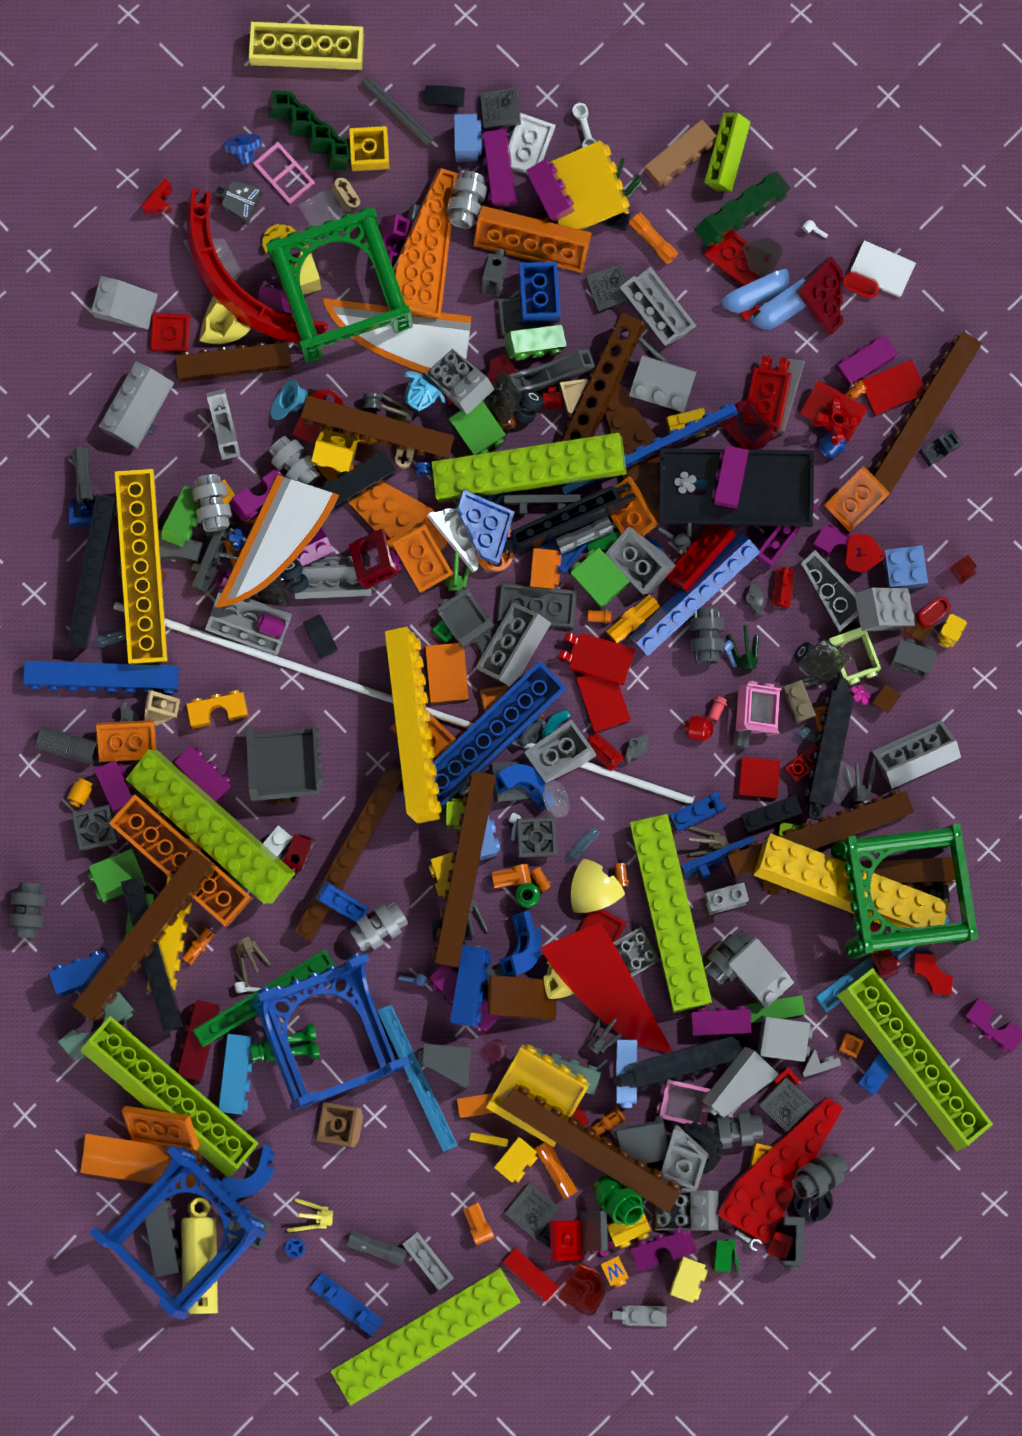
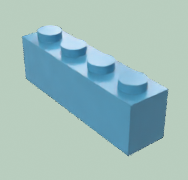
M228 1034L219 1103V1109L223 1113L243 1115L244 1111L248 1109V1100L245 1099L246 1092L250 1091L251 1080H248V1072H252L253 1061L250 1060V1046L255 1045V1041H252L251 1036Z

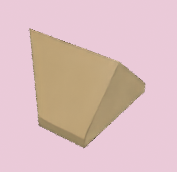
M588 380L560 382V393H562V400L568 417L572 418L574 408L580 402L582 391L588 385Z
M149 690L145 706V721L155 720L156 727L166 721L177 718L180 699Z

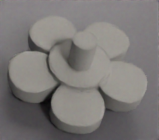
M682 472L680 474L681 478L675 479V485L680 486L678 491L682 494L686 493L687 490L693 492L695 490L693 483L696 482V477L694 475L689 476L687 472Z

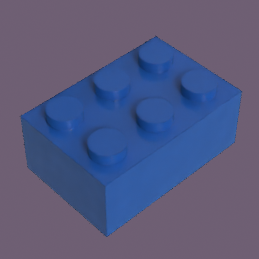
M557 262L519 263L518 279L521 324L559 323L561 312Z
M99 950L90 953L89 958L82 959V957L71 960L72 964L70 965L60 964L53 967V971L49 972L56 994L62 997L87 988L109 960V955Z

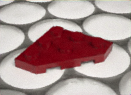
M832 257L827 258L796 290L799 297L828 336L832 335L843 324V316L841 315L843 290L840 289V280L843 279L842 270Z

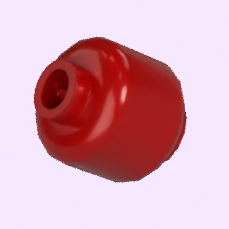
M694 715L691 716L689 721L685 722L684 732L687 733L690 740L707 741L713 735L714 724L710 721L709 717Z

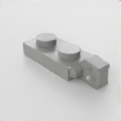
M627 1305L622 1306V1311H612V1319H622V1324L629 1326H666L667 1306Z

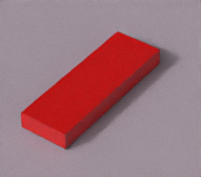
M516 1247L503 1261L510 1270L546 1302L559 1288Z

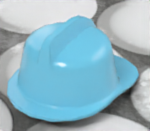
M295 379L287 381L273 401L270 414L274 420H280L289 411H298L303 407L308 392L299 387Z

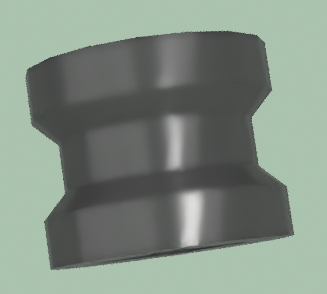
M364 393L363 399L365 404L363 405V410L368 412L381 411L380 400L382 395L379 393Z

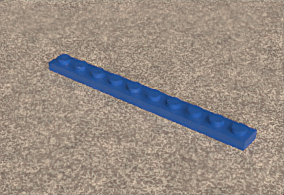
M727 403L721 406L720 410L715 413L708 412L702 416L703 419L697 422L692 420L686 423L684 428L668 432V436L662 439L661 437L655 438L650 442V445L646 447L643 445L639 446L629 455L624 454L626 469L659 453L660 448H669L739 414L734 403L731 405ZM606 478L568 483L562 489L565 495H574Z

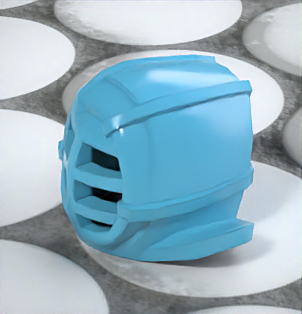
M405 372L404 376L411 377L408 380L404 394V401L410 407L417 411L423 410L434 403L438 396L443 403L445 402L443 393L430 379L418 372Z

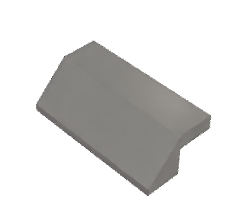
M651 267L637 278L633 276L620 286V289L665 346L683 338L697 327Z
M362 555L364 568L367 570L371 568V556ZM351 556L321 557L302 566L303 572L301 574L307 576L309 585L304 591L296 593L295 599L372 596V587L366 589L357 581Z
M220 588L205 630L277 656L292 614L249 598L233 605L216 607L224 590ZM266 613L286 623L281 638L278 636L275 638L259 632V627L256 626L259 617H264Z

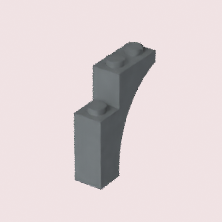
M576 350L548 364L505 376L510 394H522L528 390L538 392L549 385H560V382L570 381L595 368L589 350Z
M158 530L161 561L184 560L196 564L199 563L204 547L202 542L190 539L185 541L183 547L161 539L162 531ZM120 564L118 575H120L119 578L122 581V567Z

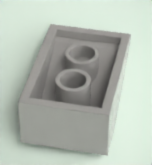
M101 276L91 312L94 318L149 331L158 294L120 280Z
M628 527L605 553L642 594L652 593L676 566L661 550L631 527Z
M572 719L524 752L545 783L582 766L596 756L593 748Z
M756 937L727 962L754 1000L764 1008L770 1006L794 983L784 968Z

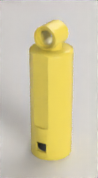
M204 1198L192 1199L188 1204L190 1218H183L181 1221L182 1291L217 1254V1221L215 1217H208L210 1204ZM197 1202L203 1205L201 1213H197L194 1209ZM217 1281L202 1296V1306H198L197 1301L188 1311L190 1314L218 1313Z

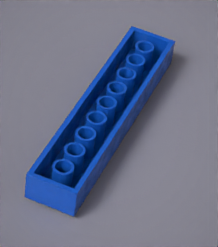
M541 661L535 664L433 762L437 770V776L434 777L435 783L439 787L437 801L441 804V811L447 806V802H451V799L456 798L466 788L468 775L472 776L473 771L483 772L489 764L567 691V688Z

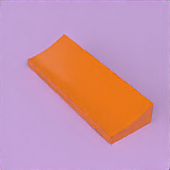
M482 206L473 246L491 251L500 248L505 250L507 255L535 262H557V267L583 273L592 233Z
M85 1134L80 1173L155 1184L170 1163L171 1155L167 1152L170 1147ZM190 1150L197 1157L195 1161L201 1166L202 1155L198 1151ZM189 1174L186 1178L188 1188H192L195 1185L196 1179L193 1174ZM180 1179V1180L178 1181L180 1184H177V1185L175 1186L176 1188H181V1187H182V1185H181V1179Z

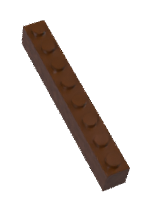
M311 396L306 397L301 415L304 424L315 426V423L323 425V429L333 431L335 428L341 430V434L352 436V433L360 435L359 439L365 441L375 439L378 440V444L384 446L393 444L396 445V449L407 451L408 448L415 450L414 454L420 456L430 454L433 455L435 460L449 458L454 436Z

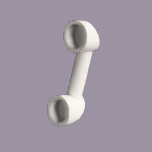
M577 103L572 111L575 118L580 121L585 139L582 144L584 148L595 143L596 140L592 138L590 133L586 105Z

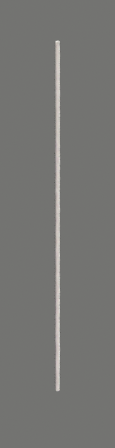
M115 602L113 609L125 613L124 604ZM165 618L166 627L394 704L393 695ZM426 707V710L433 717L466 729H469L474 724ZM517 738L512 744L521 747L517 744ZM530 742L523 748L529 749L535 744ZM590 762L580 766L581 768L687 804H692L694 800L693 797L614 770L610 771L608 768Z

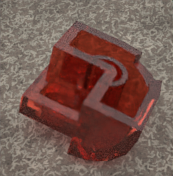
M578 1261L558 1298L575 1307L574 1310L582 1314L595 1315L606 1292L602 1275Z

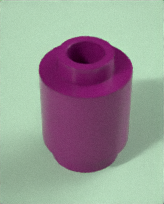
M265 613L264 617H259L256 626L259 627V632L275 638L276 636L281 638L286 623L282 622L279 618Z

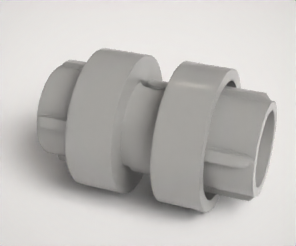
M465 171L460 175V178L454 181L452 194L455 197L449 199L447 213L449 214L450 223L458 228L469 229L473 226L474 222L478 221L482 208L479 203L484 202L487 193V187L484 185L485 179L479 173Z
M286 436L281 437L269 449V453L273 456L271 463L279 471L286 470L288 472L285 476L286 478L310 486L314 485L321 475L316 470L318 465L311 462L312 456L304 457L302 455L304 447L297 440L290 441Z
M217 474L196 478L194 481L196 488L192 489L194 502L201 505V508L196 510L198 523H203V528L206 532H215L228 528V518L232 514L230 504L223 503V498L228 496L226 484L221 483L220 477Z
M393 902L387 907L383 903L374 909L377 915L370 919L364 915L356 920L358 925L353 927L350 933L362 951H366L370 947L376 950L384 945L381 939L385 936L390 935L393 939L402 933L400 929L406 926L408 921L397 903Z

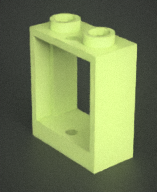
M860 627L829 638L828 645L841 679L845 678L848 680L849 685L860 682V678L867 677V679L878 675L877 672L881 670L867 631H862ZM862 638L872 668L847 676L836 647Z

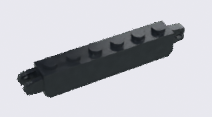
M627 483L617 488L609 486L510 532L511 536L505 542L503 555L511 552L522 555L560 536L623 509L624 505L636 499L633 493L622 498L619 497V495L629 491L632 488L631 485Z
M840 678L836 682L834 690L829 695L826 694L823 705L826 706L825 713H822L820 717L822 728L821 732L818 731L816 736L818 747L812 755L814 766L810 768L808 774L810 785L806 787L804 798H807V818L820 820L824 808L833 802L854 702L852 695L847 694L849 682L845 678Z
M732 1036L723 1037L630 1063L625 1068L626 1073L616 1076L614 1083L618 1087L629 1086L640 1091L648 1089L649 1084L652 1083L655 1086L665 1084L666 1079L672 1078V1081L683 1079V1075L689 1073V1076L700 1074L701 1069L706 1068V1071L718 1069L717 1065L719 1064L729 1066L744 1047L750 1049L748 1040L736 1041Z

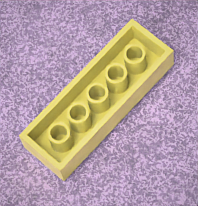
M251 22L250 65L362 70L364 30L363 27Z

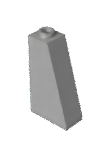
M744 1047L702 1102L707 1106L706 1110L713 1116L717 1114L725 1117L774 1080L779 1074L754 1050Z

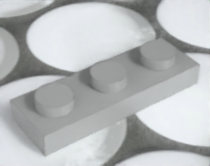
M418 1232L403 1243V1246L438 1290L454 1279Z

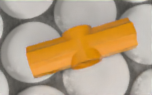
M648 595L637 606L626 611L621 616V619L608 629L606 633L613 642L620 643L627 635L635 632L646 622L645 620L660 608L658 602L651 595Z

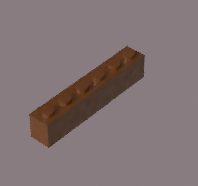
M282 340L275 341L274 344L269 345L257 343L253 347L239 345L236 349L222 347L212 352L210 350H200L199 353L195 354L182 352L179 356H176L179 382L292 369L289 343Z

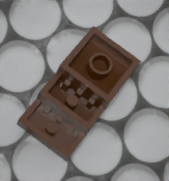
M489 976L487 1015L556 1020V999L548 998L544 980Z

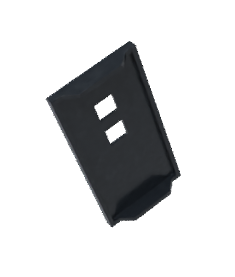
M660 448L659 524L688 525V522H691V525L813 527L814 451L749 450L738 507L734 509L715 505V499H712L713 488L718 487V480H715L717 469L722 467V462H719L721 450L725 451V449ZM682 472H687L689 476L694 475L696 479H707L706 495H689L688 490L684 494L678 491L680 486L675 485V479L681 478L680 474Z

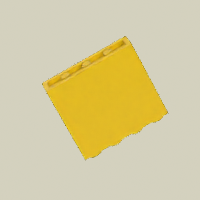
M598 141L551 161L558 170L556 173L558 178H561L566 185L564 189L566 194H569L574 201L572 206L575 211L558 220L559 225L582 230L620 213H629L628 207H630L627 197L623 196L622 190L624 187L621 180L617 179V167L614 162H611L609 156L611 155V150L608 144L605 145L602 141Z
M522 1044L486 1108L554 1147L557 1142L501 1108L516 1084L519 1086L524 1085L530 1090V1093L546 1099V1103L552 1107H559L563 1110V1114L570 1117L576 1110L590 1083L587 1082L588 1079L583 1075L571 1073L569 1067L563 1064L559 1066L554 1063L552 1057L546 1054L542 1056L537 1053V1049L533 1046Z

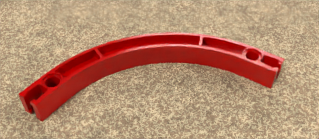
M192 188L187 212L188 243L194 264L207 288L229 312L253 329L279 340L300 345L301 339L293 316L278 312L253 298L226 271L216 253L210 234L209 206L211 192L205 191L203 198L200 199L201 203H196L195 197L196 194H199V190ZM313 321L317 335L324 334L327 331L328 323Z

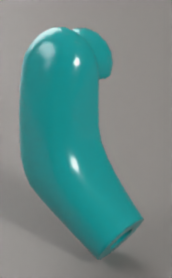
M568 709L553 713L548 717L546 721L547 727L544 731L542 730L543 738L557 730L559 724L571 718Z

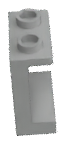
M744 883L710 891L704 896L709 915L746 906V902L749 901Z

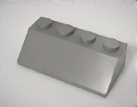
M135 361L99 427L107 435L138 449L174 383L152 368Z
M513 602L475 668L509 688L513 687L519 680L551 623L538 613Z
M942 720L872 751L874 757L877 758V764L884 779L891 789L961 758L957 741Z

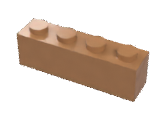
M703 120L699 121L645 166L644 172L658 188L662 185L667 186L673 180L672 177L674 175L683 173L690 162L695 163L702 156L701 153L705 150L709 151L714 147L717 135Z

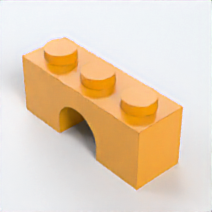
M239 690L230 691L226 696H221L220 694L211 695L207 700H202V698L190 700L191 703L187 704L192 729L211 725L210 715L217 708L225 709L230 721L249 717L245 695L243 692H239Z

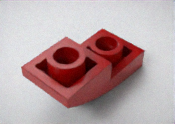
M815 744L785 767L796 782H799L809 774L810 768H813L814 761H812V755L814 750H817Z

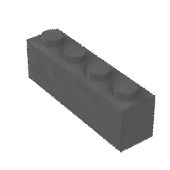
M170 1198L161 1202L145 1219L156 1277L181 1272L180 1268H182V1257L177 1254V1249L180 1248L178 1237H174L173 1229H176L175 1219L170 1217L169 1210L172 1209Z

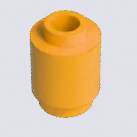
M78 778L68 794L69 804L77 808L80 805L85 806L92 791V783Z

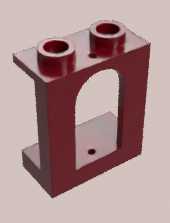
M750 399L740 400L735 404L738 413L748 412L765 431L757 441L752 444L738 428L735 421L737 415L717 425L719 428L724 427L742 449L762 450L779 434Z
M382 528L349 544L357 581L366 589L399 574L398 567L392 562L387 543L391 537ZM377 546L381 563L365 570L361 553Z

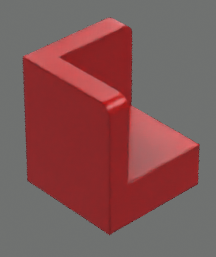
M787 1067L772 1080L777 1085L786 1076L794 1085L801 1083L796 1075Z
M774 1231L767 1254L786 1260L794 1238Z

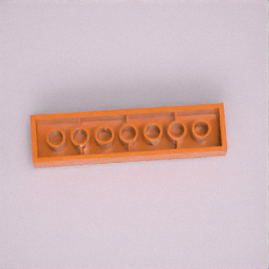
M135 794L109 823L171 879L193 850L214 864ZM215 865L213 875L208 880L205 879L201 884L202 888L197 895L193 894L191 897L224 926L228 927L253 897Z

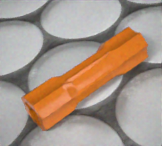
M641 212L636 214L628 223L654 249L656 255L665 265L672 262L678 255V252L659 235Z
M546 1142L534 1148L553 1178L563 1199L578 1192L558 1159L554 1148Z

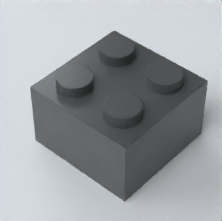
M908 638L900 639L896 645L889 667L926 679L931 672L937 651H934V648L929 645H916L915 641Z

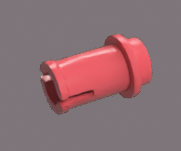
M716 696V698H713L714 703L707 717L719 721L724 706H727V699Z

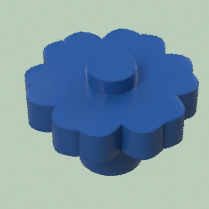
M254 133L237 135L223 142L225 152L235 154L240 164L253 162L254 150L262 145L260 135H255Z

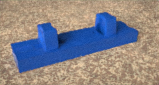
M750 836L682 864V872L685 878L697 873L701 874L703 880L710 878L708 869L726 862L724 856L729 855V850L738 847L740 850L746 849V844L755 841L754 837Z
M323 1272L310 1287L371 1337L384 1322L383 1319Z

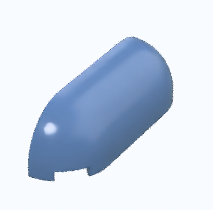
M787 269L778 270L738 288L726 295L720 304L724 309L740 313L768 302L787 289L790 281L789 272Z
M802 278L759 308L760 312L750 317V321L760 329L770 330L778 327L804 309L806 305L796 290L807 279L804 280Z

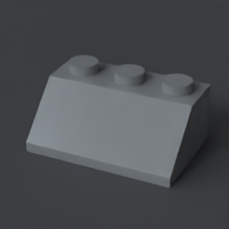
M642 355L629 396L684 412L696 371Z

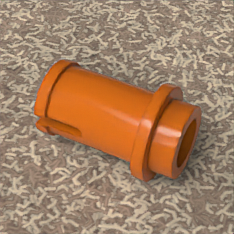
M855 381L854 386L845 395L856 400L862 393L866 392L867 387L862 381Z
M608 609L606 611H588V622H605L606 625L611 623L612 611H608Z
M626 863L614 864L615 878L622 888L628 887L629 880H627Z
M541 867L530 872L541 893L551 888V881L548 882Z

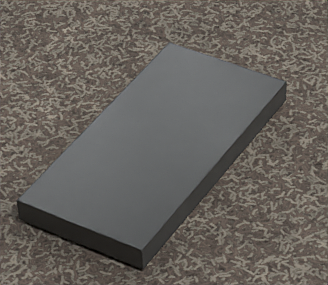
M501 583L497 622L503 621L514 602L544 617L551 623L549 627L573 629L577 591Z

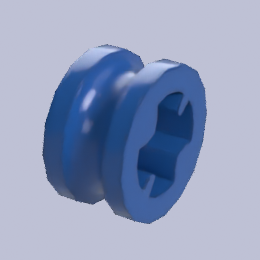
M415 463L417 468L415 470L416 475L432 474L430 467H432L431 463Z

